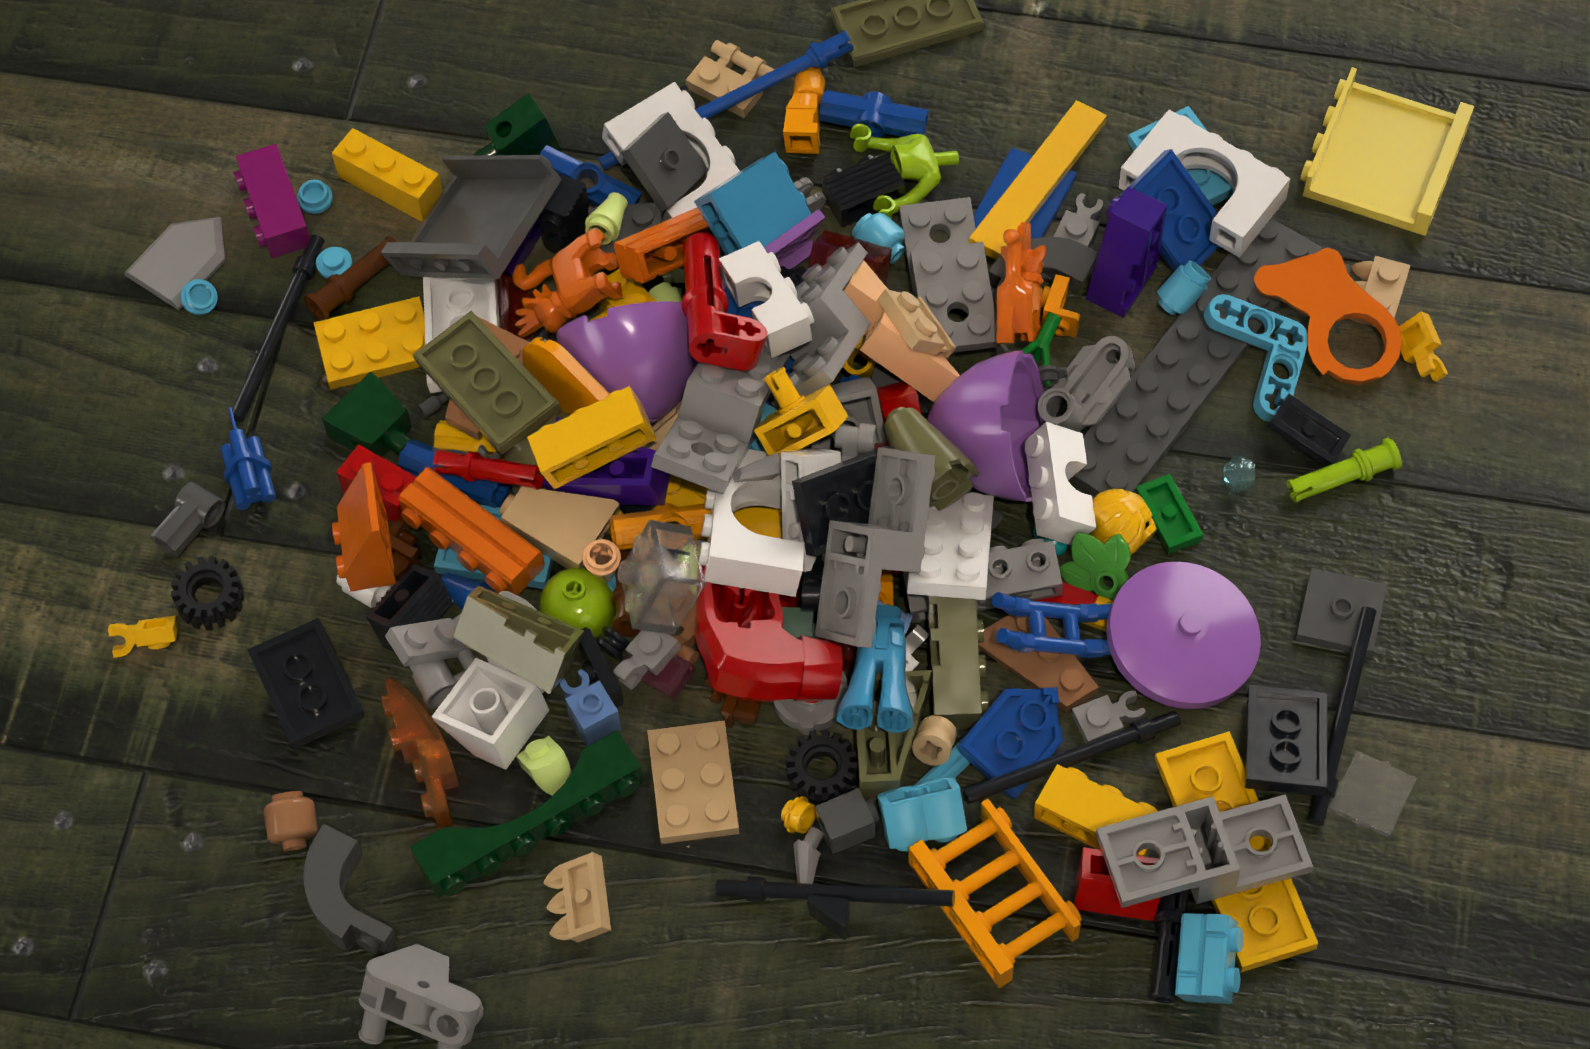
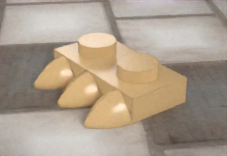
M1375 256L1374 261H1362L1351 265L1352 271L1363 279L1362 281H1355V283L1385 306L1395 318L1411 265ZM1349 318L1352 321L1375 327L1366 320Z
M591 852L555 867L545 878L544 885L553 889L563 890L551 899L546 908L552 913L566 914V916L555 923L549 932L550 935L559 940H573L579 943L611 931L602 856Z

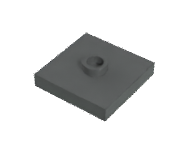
M669 112L660 115L621 152L661 212L669 209L708 171V168Z
M1311 568L1296 640L1351 652L1361 608L1371 607L1377 613L1366 656L1372 657L1387 584Z

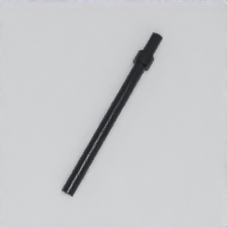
M311 236L303 255L297 257L292 268L294 275L233 406L232 412L237 422H243L307 280H311L316 271V259L325 242L321 236Z
M1371 607L1361 608L1327 744V789L1325 796H1314L1308 820L1314 825H1324L1330 798H1334L1339 783L1338 779H1336V774L1377 613Z
M1176 711L1151 720L1145 717L1134 721L1127 729L963 789L964 799L967 804H971L1051 774L1057 764L1067 768L1134 742L1140 745L1154 740L1156 734L1180 726V717Z
M748 877L747 881L718 879L716 882L717 896L746 897L747 901L764 902L766 898L808 900V897L811 895L847 898L849 902L954 907L955 904L954 890L767 882L766 878Z

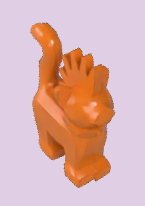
M1021 222L1017 230L1008 229L1003 234V239L1007 246L1001 247V255L1006 264V277L997 289V343H1015V339L1020 338L1021 341L1034 342L1042 327L1040 323L1042 301L1040 285L1044 282L1041 272L1044 267L1043 260L1046 256L1047 248L1045 245H1040L1032 250L1031 224Z
M597 228L588 231L567 247L559 250L553 258L537 264L529 275H526L524 264H518L515 267L512 278L515 286L527 291L536 288L552 275L557 290L553 292L550 287L543 284L542 293L536 289L533 290L534 299H522L525 308L517 310L516 314L523 318L515 323V326L521 329L518 332L520 337L524 338L543 326L549 333H557L568 320L576 318L577 314L589 310L600 300L606 297L614 300L623 297L621 283H610L604 272L596 273L604 268L612 271L618 267L616 255L614 253H605L599 248L601 241L606 239L604 233Z

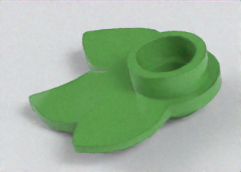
M1077 532L1071 547L1074 561L1066 562L1060 566L1059 569L1062 577L1070 585L1086 591H1094L1097 595L1110 600L1115 599L1122 586L1129 580L1125 571L1131 559V552L1127 542L1119 533L1113 535L1104 544L1090 534ZM1103 576L1112 578L1114 582L1113 587H1108L1104 584Z

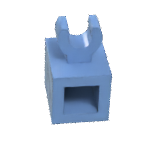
M581 669L578 671L581 682L579 687H569L565 679H562L560 686L565 697L569 719L587 747L616 730L621 731L618 710L600 680L590 685L588 674Z

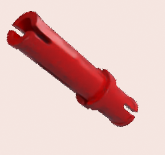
M440 449L435 453L433 465H441V467L435 466L433 468L436 473L460 476L469 482H475L479 479L538 490L542 487L545 479L542 474H537V472H540L538 465L482 457L480 453L473 451L468 452L469 454H461Z

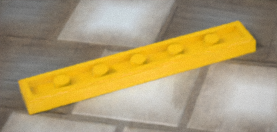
M1076 100L972 233L968 243L983 242L985 255L997 260L1001 256V247L1007 246L1003 239L1004 232L1008 229L1017 230L1021 222L1029 223L1105 125L1107 115Z

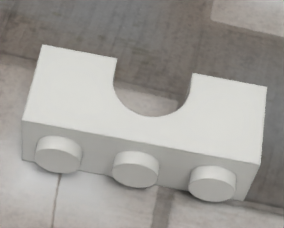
M757 241L719 258L723 283L739 307L753 301L765 302L751 310L753 319L762 323L768 331L764 347L771 358L812 340L810 324L814 323L812 312L806 302L800 304L798 301L797 291L792 280L789 277L783 278L781 275L779 262L773 252L767 253L760 241Z
M1046 422L1024 441L1029 484L1033 497V515L1035 517L1036 532L1038 536L1072 546L1073 538L1077 532L1089 534L1096 528L1092 496L1079 492L1068 481L1087 465L1083 433Z

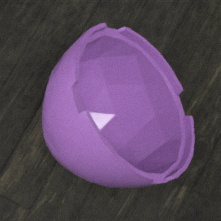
M653 301L608 308V315L606 317L589 321L586 315L565 324L556 334L557 343L564 347L609 393L630 386L642 402L650 424L662 419L681 401L687 380L699 363V361H696L691 356L689 351L687 317L683 313L682 302Z
M1013 351L976 363L958 376L938 396L929 411L927 420L975 463L979 475L977 477L973 474L970 479L973 483V488L984 494L1006 500L1032 501L1033 497L1029 484L1024 441L1041 427L1042 422H1045L1038 411V401L1044 393L1039 369L1031 354H1024V351Z

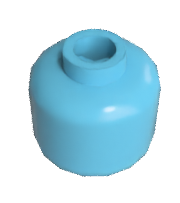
M868 213L864 215L852 230L851 234L854 237L852 244L855 245L859 242L868 253L865 259L874 266H881L887 262L894 264L905 251V247L902 246L905 238L904 230L884 213H876L874 215Z

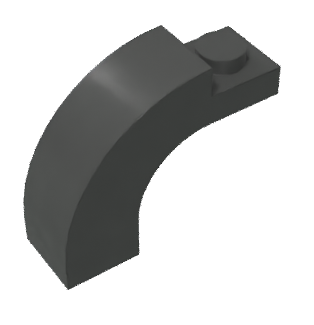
M1039 237L1031 239L1032 250L1040 245H1045L1047 248L1046 256L1043 260L1044 267L1041 272L1042 279L1053 282L1056 274L1069 277V291L1078 294L1099 252L1067 238ZM1002 255L995 261L988 272L996 320L997 289L1006 277V264Z
M323 824L310 845L303 873L305 894L319 927L334 944L346 952L350 950L355 940L361 948L373 954H377L378 950L385 954L393 952L399 943L394 929L354 909L345 898L348 880L363 857L358 840Z

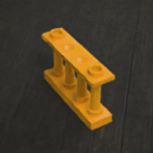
M986 799L981 803L980 818L983 821L982 823L938 850L935 848L929 850L921 839L909 847L908 863L927 889L955 891L954 907H940L997 987L1001 988L1013 979V964H1015L1016 957L1060 929H1063L1071 942L1079 938L1080 922L1082 919L1075 905L1069 900L1065 902L1013 833L1011 830L1012 823L1006 812L1001 807L996 809L991 801ZM993 835L1006 853L963 880L955 879L952 881L944 870L946 869V863ZM1016 866L1029 884L985 912L977 911L975 913L967 902L969 900L968 895ZM1039 897L1052 916L1008 944H997L990 934L992 931L991 927Z

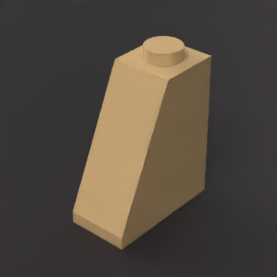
M522 486L516 496L513 494L508 495L499 513L502 514L501 522L539 549L544 555L567 569H579L584 567L582 560L584 549L592 541L603 539L610 528L609 521L611 516L619 515L620 503L614 499L544 489L536 490Z

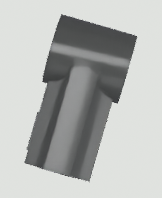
M189 482L180 490L175 500V508L151 534L153 542L171 557H178L203 528L209 529L213 527L224 513L225 501L196 482Z

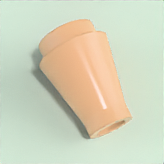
M599 539L592 541L586 546L583 551L582 560L586 569L593 576L609 582L613 579L615 571L620 564L621 554L619 548L613 542Z

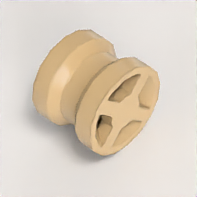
M941 716L924 718L920 722L912 745L913 754L916 758L928 765L938 766L944 764L950 757L952 746L957 736L954 724Z

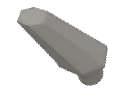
M779 453L772 454L739 468L733 476L734 482L773 480L778 475H781V458Z
M815 827L809 828L803 841L798 839L793 844L797 883L813 884L818 860L821 855L817 847L824 836L823 832Z

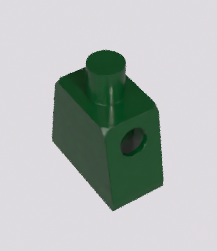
M527 93L485 124L484 130L491 143L474 152V155H540L546 145L560 152L562 150L546 117L530 93Z
M372 372L368 373L322 418L328 438L352 451L359 444L380 457H383L389 450H392L399 456L406 443L414 440L407 435L412 427L407 410Z

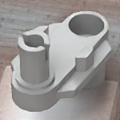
M1116 336L1102 338L1096 345L1083 346L1067 367L1068 376L1059 379L1057 384H1054L1051 389L1046 390L1041 395L1038 401V411L1045 422L1080 432L1086 426H1097L1108 410L1114 406L1118 400L1117 398L1131 381V373H1129L1128 369L1135 370L1131 348L1121 338ZM1068 404L1066 412L1062 416L1056 417L1059 408Z

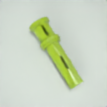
M1385 438L1380 445L1364 451L1360 448L1356 449L1351 453L1350 458L1295 479H1289L1286 481L1287 488H1292L1288 491L1292 501L1298 503L1300 500L1356 479L1367 482L1372 480L1373 475L1391 468L1395 471L1402 468V460L1395 442L1390 438Z

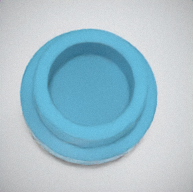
M309 180L300 187L297 201L299 207L304 212L319 214L331 206L333 194L330 187L322 181Z
M342 247L326 248L316 259L317 270L326 279L332 274L341 275L353 265L350 253Z
M195 279L183 287L181 303L189 313L193 315H206L216 306L218 299L217 291L208 281Z

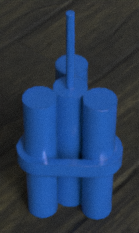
M229 407L228 411L234 430L229 432L231 443L224 444L220 450L226 468L223 474L224 479L231 486L236 508L238 510H245L251 506V503L260 500L265 503L272 502L276 499L270 477L272 466L270 461L264 456L260 438L252 436L246 439L243 430L237 429L232 408Z

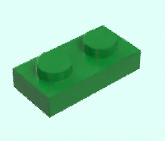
M1171 474L1136 486L1135 493L1144 499L1152 512V519L1157 528L1156 534L1168 555L1202 542L1204 534Z

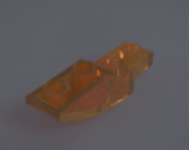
M393 678L384 679L388 694L380 696L386 718L393 716L396 727L389 729L394 752L402 751L406 764L413 763L418 783L425 781L427 793L420 796L426 818L433 816L437 829L453 826L445 790L460 786L442 734L425 708L405 687Z

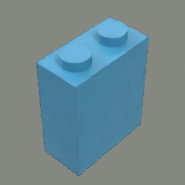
M776 152L758 159L694 201L726 255L757 241H760L762 246L765 247L812 214L807 207L808 204L805 196L797 190L789 176L787 165L779 159Z

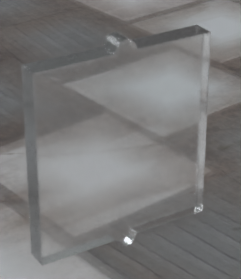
M1356 751L1329 807V811L1355 822V826L1358 828L1364 826L1389 838L1417 778L1392 767L1389 761L1381 762Z

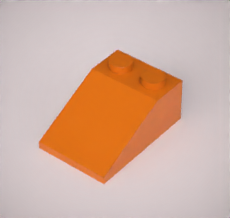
M371 462L364 463L337 506L338 522L332 523L335 545H341L342 555L336 556L338 575L340 579L346 578L350 592L396 584L388 517Z

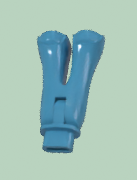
M877 604L876 630L873 635L872 648L857 647L853 674L848 689L840 702L836 719L838 723L849 729L861 730L871 726L875 678L879 672L882 673V684L877 714L878 727L892 733L904 732L913 727V713L907 694L905 677V623L900 620L901 609L897 606Z

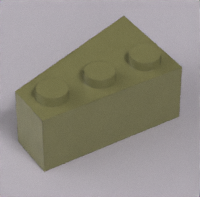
M478 585L466 599L453 638L462 642L468 649L479 652L546 693L551 694L569 672L584 630Z
M929 596L928 640L930 670H932L933 716L947 718L954 724L956 729H969L976 724L981 715L988 709V692L981 691L980 678H986L985 655H979L978 643L984 642L983 620H977L976 599Z
M932 670L905 671L907 694L913 713V727L900 733L887 732L878 727L877 714L882 673L876 674L872 724L864 729L856 730L859 789L864 800L869 798L871 800H878V794L903 787L913 754L912 745L920 722L923 719L931 692Z

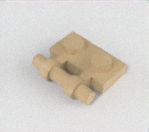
M716 40L711 47V52L720 56V58L716 62L704 56L687 77L686 85L694 93L713 101L775 69L767 66L766 61L757 56L752 58L740 52V47L732 43L726 45ZM735 64L746 71L741 75L731 70V67ZM763 91L727 110L745 118L761 98Z

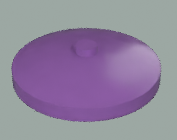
M1188 562L1159 563L1133 575L1116 595L1110 607L1106 624L1109 650L1113 661L1124 678L1148 698L1175 708H1207L1232 697L1252 674L1260 653L1261 638L1258 621L1253 608L1243 593L1221 574L1204 566Z

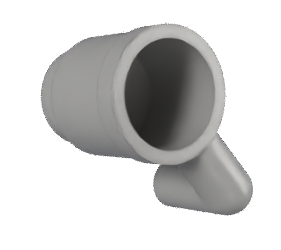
M465 649L458 654L457 658L464 671L454 676L445 660L410 666L413 672L412 678L428 708L438 709L474 661L475 656L471 649Z

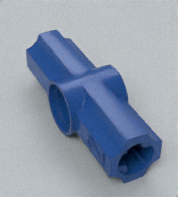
M826 90L823 93L819 112V121L853 127L855 124H864L871 129V136L880 138L884 134L900 137L911 134L925 135L929 117V110L893 103L890 97L880 92H868L863 97Z
M548 145L542 149L540 155L552 163V168L557 174L560 173L577 181L583 178H590L596 182L594 187L587 189L589 204L598 207L613 192L623 195L627 199L628 205L639 203L642 196L641 191L604 174L596 164L590 162L582 163Z
M411 440L406 443L405 448L400 453L398 465L403 470L417 477L426 467H430L432 470H434L435 466L441 467V465H433L435 453L440 449L417 440ZM446 450L455 453L468 454L466 452L458 450ZM439 474L469 498L493 508L501 506L509 493L510 484L479 479L475 482H469L460 476Z

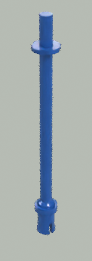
M843 30L819 44L813 42L808 45L809 49L806 50L804 55L695 110L701 118L708 119L810 67L821 70L827 67V62L854 50L853 44L848 43L851 39L847 32ZM612 151L597 158L603 171L619 164Z

